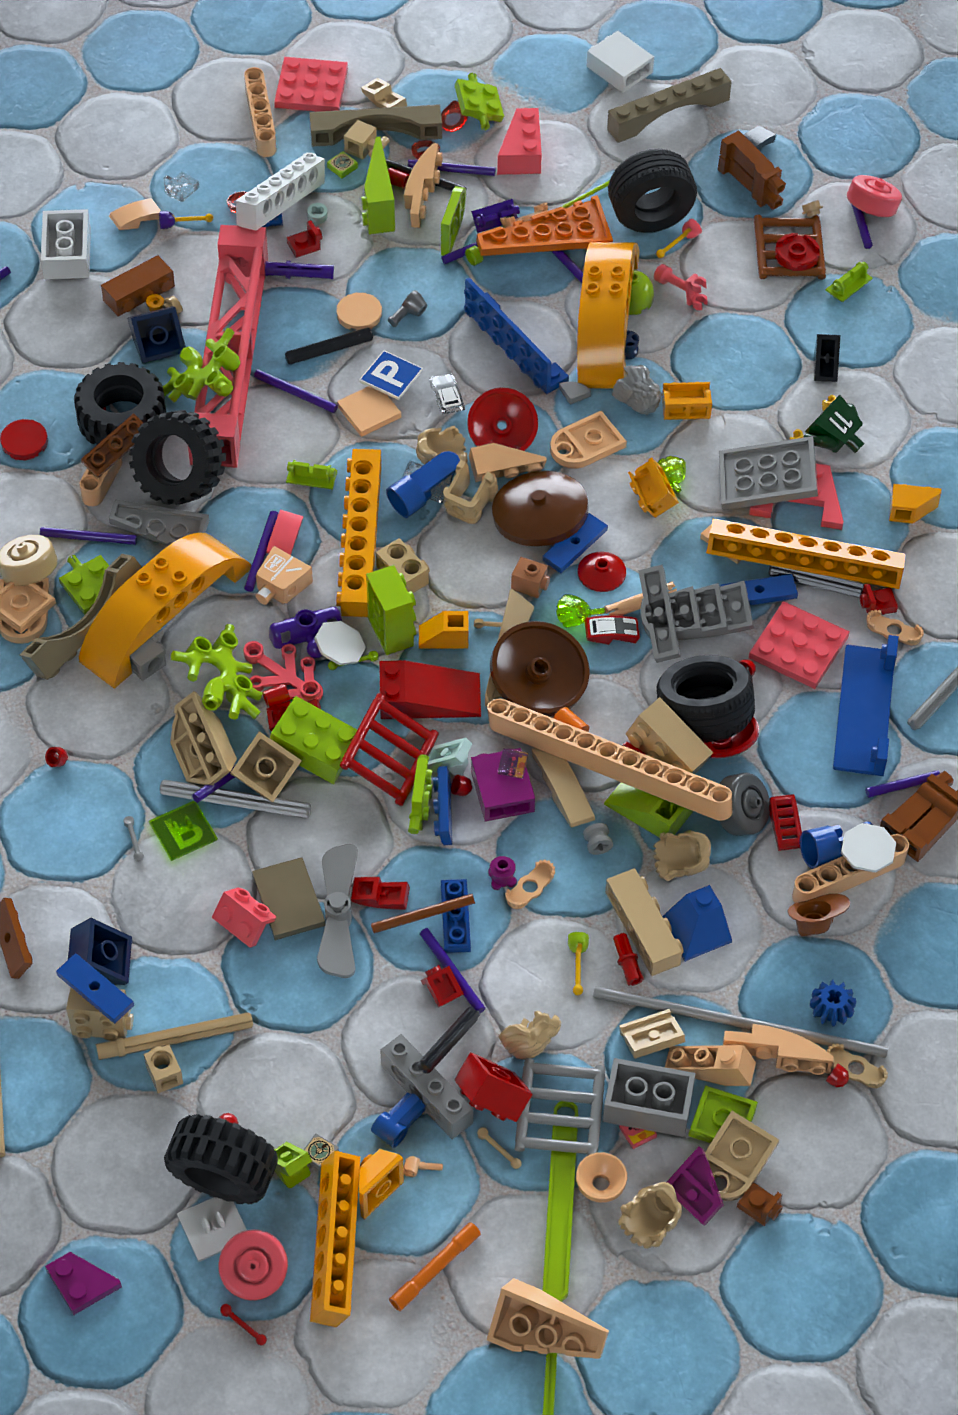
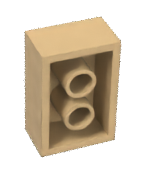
M660 697L636 718L626 732L630 743L639 748L645 755L696 774L713 754Z

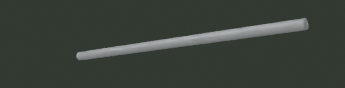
M596 986L594 989L593 997L659 1011L670 1009L673 1014L752 1030L753 1024L765 1025L797 1034L813 1043L826 1046L838 1043L839 1045L843 1044L846 1050L884 1058L887 1056L888 1047Z

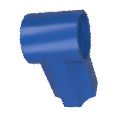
M407 1092L389 1112H383L378 1116L371 1127V1132L389 1146L395 1148L405 1138L408 1128L425 1111V1105L414 1093L410 1094Z

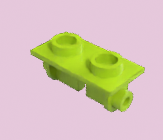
M864 261L858 262L846 274L833 281V284L827 287L825 291L839 301L844 302L873 279L867 274L868 264Z
M293 460V462H288L287 471L289 472L286 483L333 490L338 470L332 468L331 465L314 464V466H309V463Z

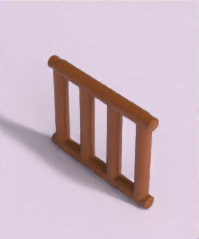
M761 215L754 216L760 279H766L767 276H818L820 280L826 278L821 222L818 215H814L812 218H762ZM763 227H812L813 234L805 235L812 237L820 246V256L816 267L804 271H792L784 267H767L766 259L776 260L775 250H765V243H777L781 237L787 234H764Z

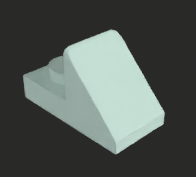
M465 737L433 746L429 754L428 769L437 773L439 766H447L450 778H454L457 774L463 775L469 762L467 758L472 743Z

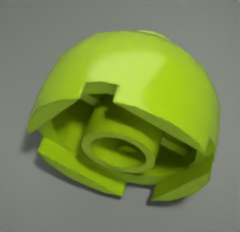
M637 270L633 272L629 315L641 314L642 310L647 307L648 309L651 308L654 301L653 283L646 274Z

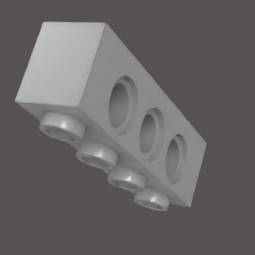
M402 1034L380 1049L381 1066L406 1092L414 1093L421 1099L425 1105V1112L452 1140L473 1124V1107L435 1068L428 1074L418 1069V1064L423 1056Z

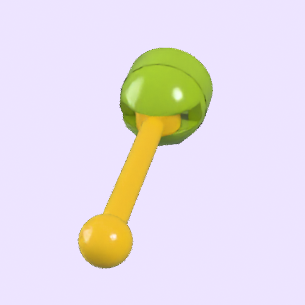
M584 932L568 934V947L573 953H576L575 986L573 987L575 995L583 993V987L581 986V954L588 949L589 935Z

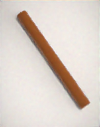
M472 893L371 923L373 933H378L475 904V899Z

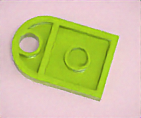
M454 187L441 221V256L452 251L458 235L466 205V188Z

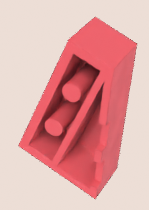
M517 108L498 153L497 175L541 174L542 152L539 109Z

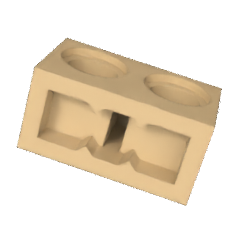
M400 538L376 552V567L382 569L394 565L398 573L404 575L408 592L414 593L429 584V566L424 560H420L415 555L412 547L408 544L406 545Z

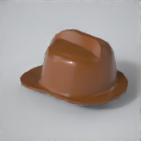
M838 893L826 894L808 901L795 903L789 907L787 912L793 920H796L800 936L818 935L827 932L833 923L834 917L848 910L851 903L845 895Z

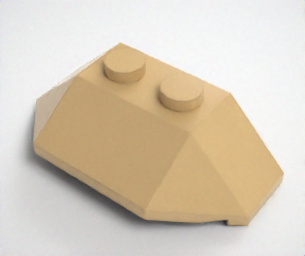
M193 691L175 705L174 713L176 715L172 724L170 743L188 783L214 785L231 772L237 757L220 719L213 711L207 710L204 707L202 698L197 692Z

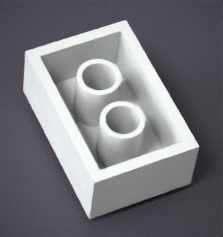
M88 209L43 211L41 265L44 280L89 278L91 226Z

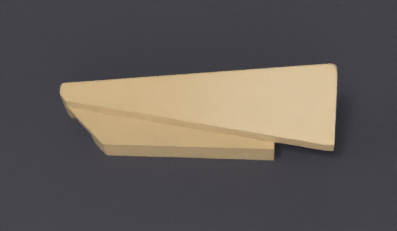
M513 589L509 591L498 640L513 626L529 622L534 611V606ZM491 673L485 693L486 707L489 702L501 697L493 684Z

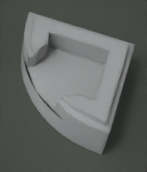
M562 382L559 385V389L570 405L591 397V390L581 383Z

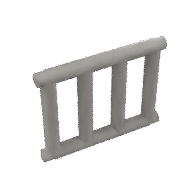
M526 1058L522 1081L533 1093L531 1098L591 1104L590 1118L529 1112L530 1099L517 1121L515 1150L523 1152L525 1148L583 1153L587 1154V1156L597 1153L605 1083V1066L596 1065L595 1068L542 1064L534 1063L533 1059ZM533 1074L594 1079L593 1092L532 1087ZM528 1123L589 1129L588 1143L527 1137Z

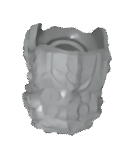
M644 365L625 366L624 370L627 376L616 381L611 395L640 414L648 415L655 412L661 401L662 393L659 389L660 386L650 378L649 369Z

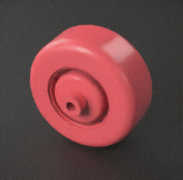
M858 175L852 179L847 191V199L853 206L867 214L878 217H892L899 208L902 194L895 186L881 178Z
M256 1229L245 1230L234 1235L222 1249L218 1263L219 1275L227 1290L238 1298L250 1301L261 1300L275 1293L284 1282L288 1269L287 1254L281 1242L272 1234Z

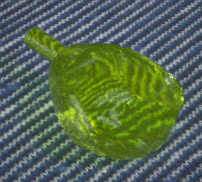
M674 456L660 459L657 463L663 468L671 487L677 493H680L681 488L678 484L684 481L686 477L685 460Z
M572 594L563 595L556 606L558 620L565 628L583 624L585 619L591 617V615L606 613L605 607L591 609L585 600Z

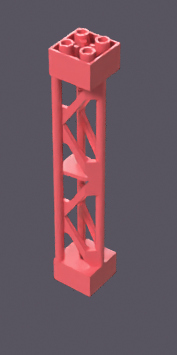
M221 225L217 244L219 263L206 340L213 339L215 342L219 341L224 331L221 332L223 328L241 310H245L244 316L229 327L235 333L228 347L239 356L240 365L235 371H227L222 366L219 369L232 382L233 391L229 394L232 395L231 399L214 414L210 413L225 397L216 394L205 405L208 389L206 385L202 388L196 399L194 413L199 414V419L205 417L210 421L209 427H215L219 432L216 436L218 440H223L224 447H221V451L226 453V461H223L221 466L237 468L262 293L266 278L265 265L266 261H268L266 227H261L255 231L240 226ZM227 282L232 286L240 300L219 320L224 283ZM206 345L202 368L210 362L213 352ZM188 446L190 465H193L192 453Z

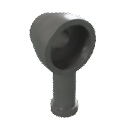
M414 290L405 298L401 308L387 320L390 325L396 327L408 313L416 316L422 315L427 308V303L422 295Z

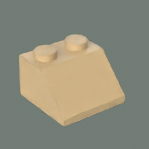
M259 731L230 774L273 803L302 760Z

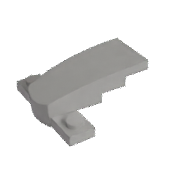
M663 565L638 570L643 593L641 619L644 630L651 639L656 663L681 657L678 640L714 637L754 629L747 588L744 581L721 587L719 583L695 590L691 586L669 593Z

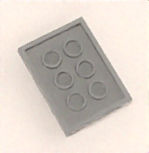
M813 436L719 450L721 505L723 510L818 496Z

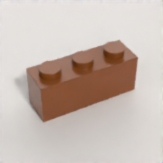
M159 255L101 284L103 301L117 316L145 303L148 296L152 294L160 295L175 287L173 270Z

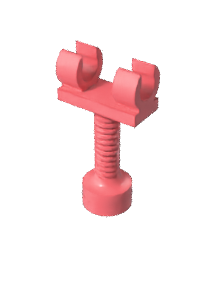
M664 264L657 267L654 273L655 281L661 284L669 282L686 291L687 305H693V308L696 310H702V303L708 306L707 296L699 294L701 293L700 285L707 288L704 277H698L694 273L685 281L673 275L670 267Z

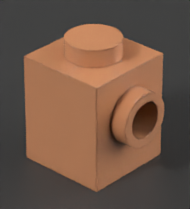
M520 557L511 574V589L535 598H539L542 590L546 591L550 583L548 565L524 557Z

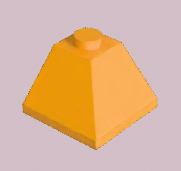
M379 1149L373 1155L369 1154L361 1162L359 1171L360 1216L364 1220L404 1183L403 1157L401 1155Z

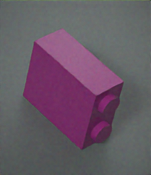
M521 748L505 749L501 752L490 754L482 753L471 757V774L485 822L535 812V795L526 764L522 777L511 776L515 774L517 769V757L524 758ZM515 758L516 761H515V762H512V761L510 762L509 759ZM506 770H513V773L509 774L508 771L506 772Z

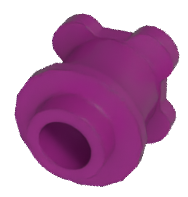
M499 856L491 861L488 875L492 878L491 887L493 889L500 890L502 887L507 886L512 888L517 884V879L513 876L516 871V865L511 858Z

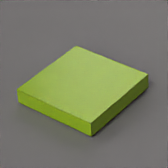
M705 1085L688 1136L711 1143L731 1111L752 1123L758 1102Z

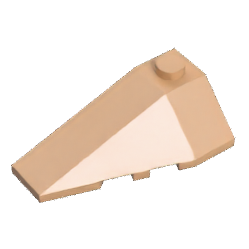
M513 1278L501 1288L486 1340L515 1352L526 1350L537 1351L538 1354L560 1353L566 1356L600 1359L609 1330L544 1291Z

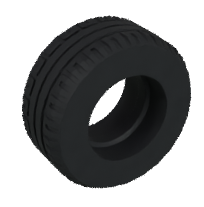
M649 149L630 156L615 169L609 180L608 195L615 215L623 226L636 232L650 233L665 230L680 222L690 212L696 201L697 186L689 165L681 155L665 149ZM660 188L652 193L645 194L653 189Z

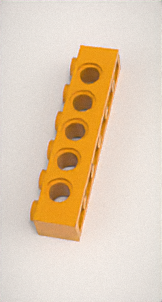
M335 1150L321 1163L310 1322L332 1327L339 1326L351 1313L360 1156Z

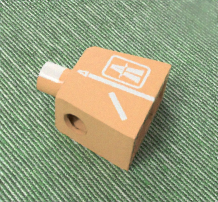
M274 546L256 574V583L259 590L255 595L256 599L263 605H267L272 598L282 604L288 603L313 582L312 567Z

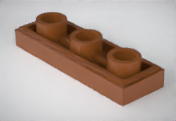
M133 413L81 459V463L98 479L129 451L130 447L134 446L131 440L134 434L140 433L138 428L143 422ZM118 443L120 446L113 447L111 444Z
M4 897L0 901V945L11 978L19 979L33 964L32 955L29 953L25 941V933L22 931L12 898Z

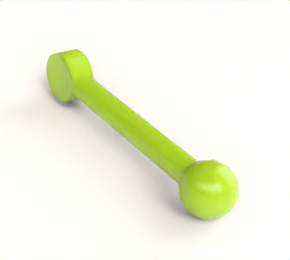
M370 651L368 655L361 656L358 662L365 660L375 662L378 660V653ZM333 661L328 663L330 670H336L337 667L344 666L338 665Z

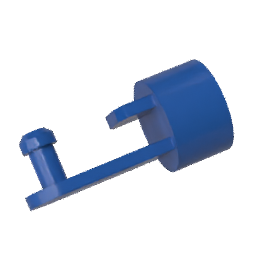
M451 451L442 452L411 475H405L386 489V495L396 512L402 517L408 518L424 507L427 501L432 498L430 490L443 480L451 479L454 476L456 466L460 461L459 456Z
M869 821L864 822V824L873 825ZM827 825L802 832L800 836V849L808 867L814 869L843 856L841 849L844 837H842L843 831L839 825Z

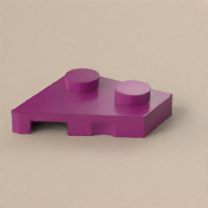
M698 1146L669 1178L667 1183L675 1189L677 1201L705 1226L724 1204L705 1151Z
M72 1252L66 1253L45 1266L47 1273L73 1315L122 1288L118 1278Z

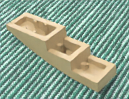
M533 748L532 756L542 770L543 780L551 790L554 803L570 827L594 821L595 815L568 761Z

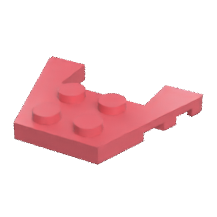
M816 463L818 496L789 500V502L824 507L821 527L842 530L843 517L830 465ZM773 503L750 506L749 515L771 518Z

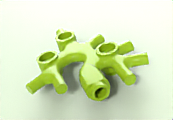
M226 328L219 341L215 342L213 339L206 340L205 345L213 352L210 362L204 368H202V356L195 348L189 346L183 348L179 357L188 368L183 373H179L174 367L168 368L167 374L171 379L163 386L164 396L169 394L168 398L174 403L182 394L188 399L196 400L202 388L206 385L219 396H228L233 391V385L219 369L222 366L227 371H235L240 365L239 356L228 347L235 332L230 328Z
M226 624L213 645H211L208 639L198 636L193 640L186 652L172 651V661L183 662L189 666L187 676L189 681L194 682L197 680L202 663H210L220 671V676L211 679L204 689L202 703L207 710L213 711L219 708L225 692L226 699L231 703L228 715L230 719H238L240 709L247 712L253 719H256L261 713L246 697L259 701L262 697V692L252 688V682L248 677L236 674L238 672L250 674L252 672V664L238 662L232 655L233 650L238 645V639L234 633V625Z

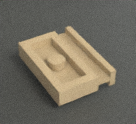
M670 1009L619 1025L621 1036L623 1035L624 1041L634 1059L685 1042V1034L676 1019L672 1017Z

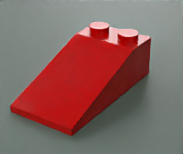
M406 660L379 661L380 694L385 696L384 700L410 718L481 717L480 673ZM380 710V719H393Z

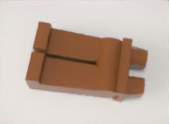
M739 130L721 140L718 171L723 175L729 172L751 192L752 198L757 201V205L760 208L768 205L772 210L780 207L783 204V198L779 193L783 192L786 183L781 179L782 170L778 166L774 169V165Z
M946 771L941 772L937 776L931 774L927 778V782L923 783L909 799L892 814L888 813L881 819L880 827H884L890 835L893 834L889 829L896 834L904 836L909 844L917 849L915 851L909 845L907 853L917 862L924 857L958 819V790L955 791L951 788L954 779Z

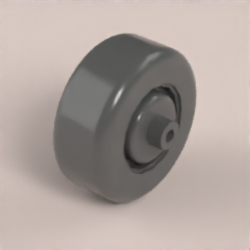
M751 773L733 774L722 779L719 784L728 787L732 792L733 813L730 818L719 821L721 826L734 836L752 835L760 832L767 824L770 814L769 795L763 782Z

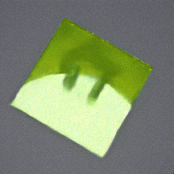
M191 801L149 820L150 826L171 861L218 840L195 801Z

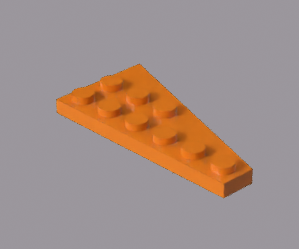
M596 195L592 196L590 201L583 203L580 200L574 202L573 206L568 208H555L531 216V220L525 222L521 220L515 221L513 226L507 228L500 226L478 233L476 242L481 256L587 249L590 242H613V238L599 197Z

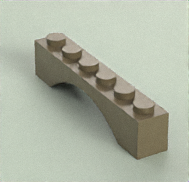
M721 68L610 109L608 110L607 130L619 143L637 136L655 119L676 108L695 104L713 107L730 100L732 81Z
M440 105L309 112L312 147L335 145L344 139V135L357 120L376 127V130L401 132L419 140L442 139Z
M121 554L105 570L99 594L90 610L80 621L59 634L36 638L20 654V657L37 677L48 680L56 676L60 671V667L66 661L76 656L77 650L82 646L85 636L101 608L120 586L142 568L134 556Z

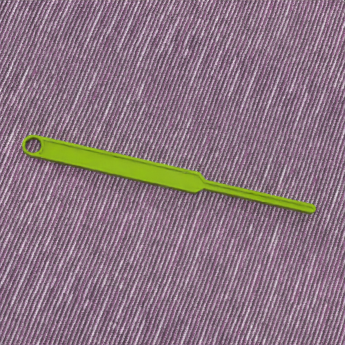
M560 1101L554 1107L553 1114H557V1111L562 1107H569L574 1111V1116H578V1107L574 1102ZM553 1125L552 1139L577 1142V1128ZM551 1151L542 1291L563 1302L568 1297L576 1153ZM557 1353L546 1354L543 1415H554Z

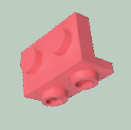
M237 887L223 892L212 918L251 948L257 945L266 924L274 922L276 916L270 912L266 905L252 898L247 890Z

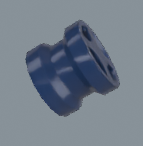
M627 330L625 360L635 358L639 350V336L630 330Z

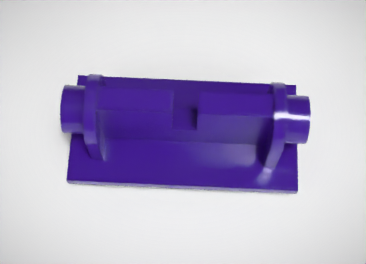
M513 199L471 211L477 233L502 226L500 218L514 216L517 219V214H520L518 205L514 206Z

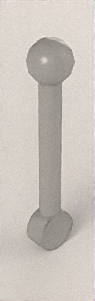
M127 816L124 818V825L128 827L135 851L134 859L135 861H142L144 855L139 850L133 828L134 819L131 816Z

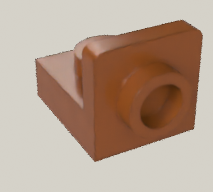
M753 1182L737 1202V1208L765 1226L770 1218L775 1220L783 1209L781 1205L783 1195L777 1192L773 1196Z

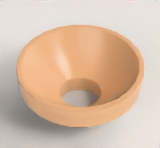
M597 1152L588 1155L580 1162L576 1171V1182L580 1192L586 1198L599 1203L609 1202L622 1194L627 1183V1171L622 1161L616 1156ZM596 1178H604L609 1182V1186L605 1190H598L592 1183Z

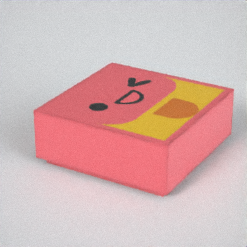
M619 1125L620 1130L632 1149L657 1138V1133L654 1131Z

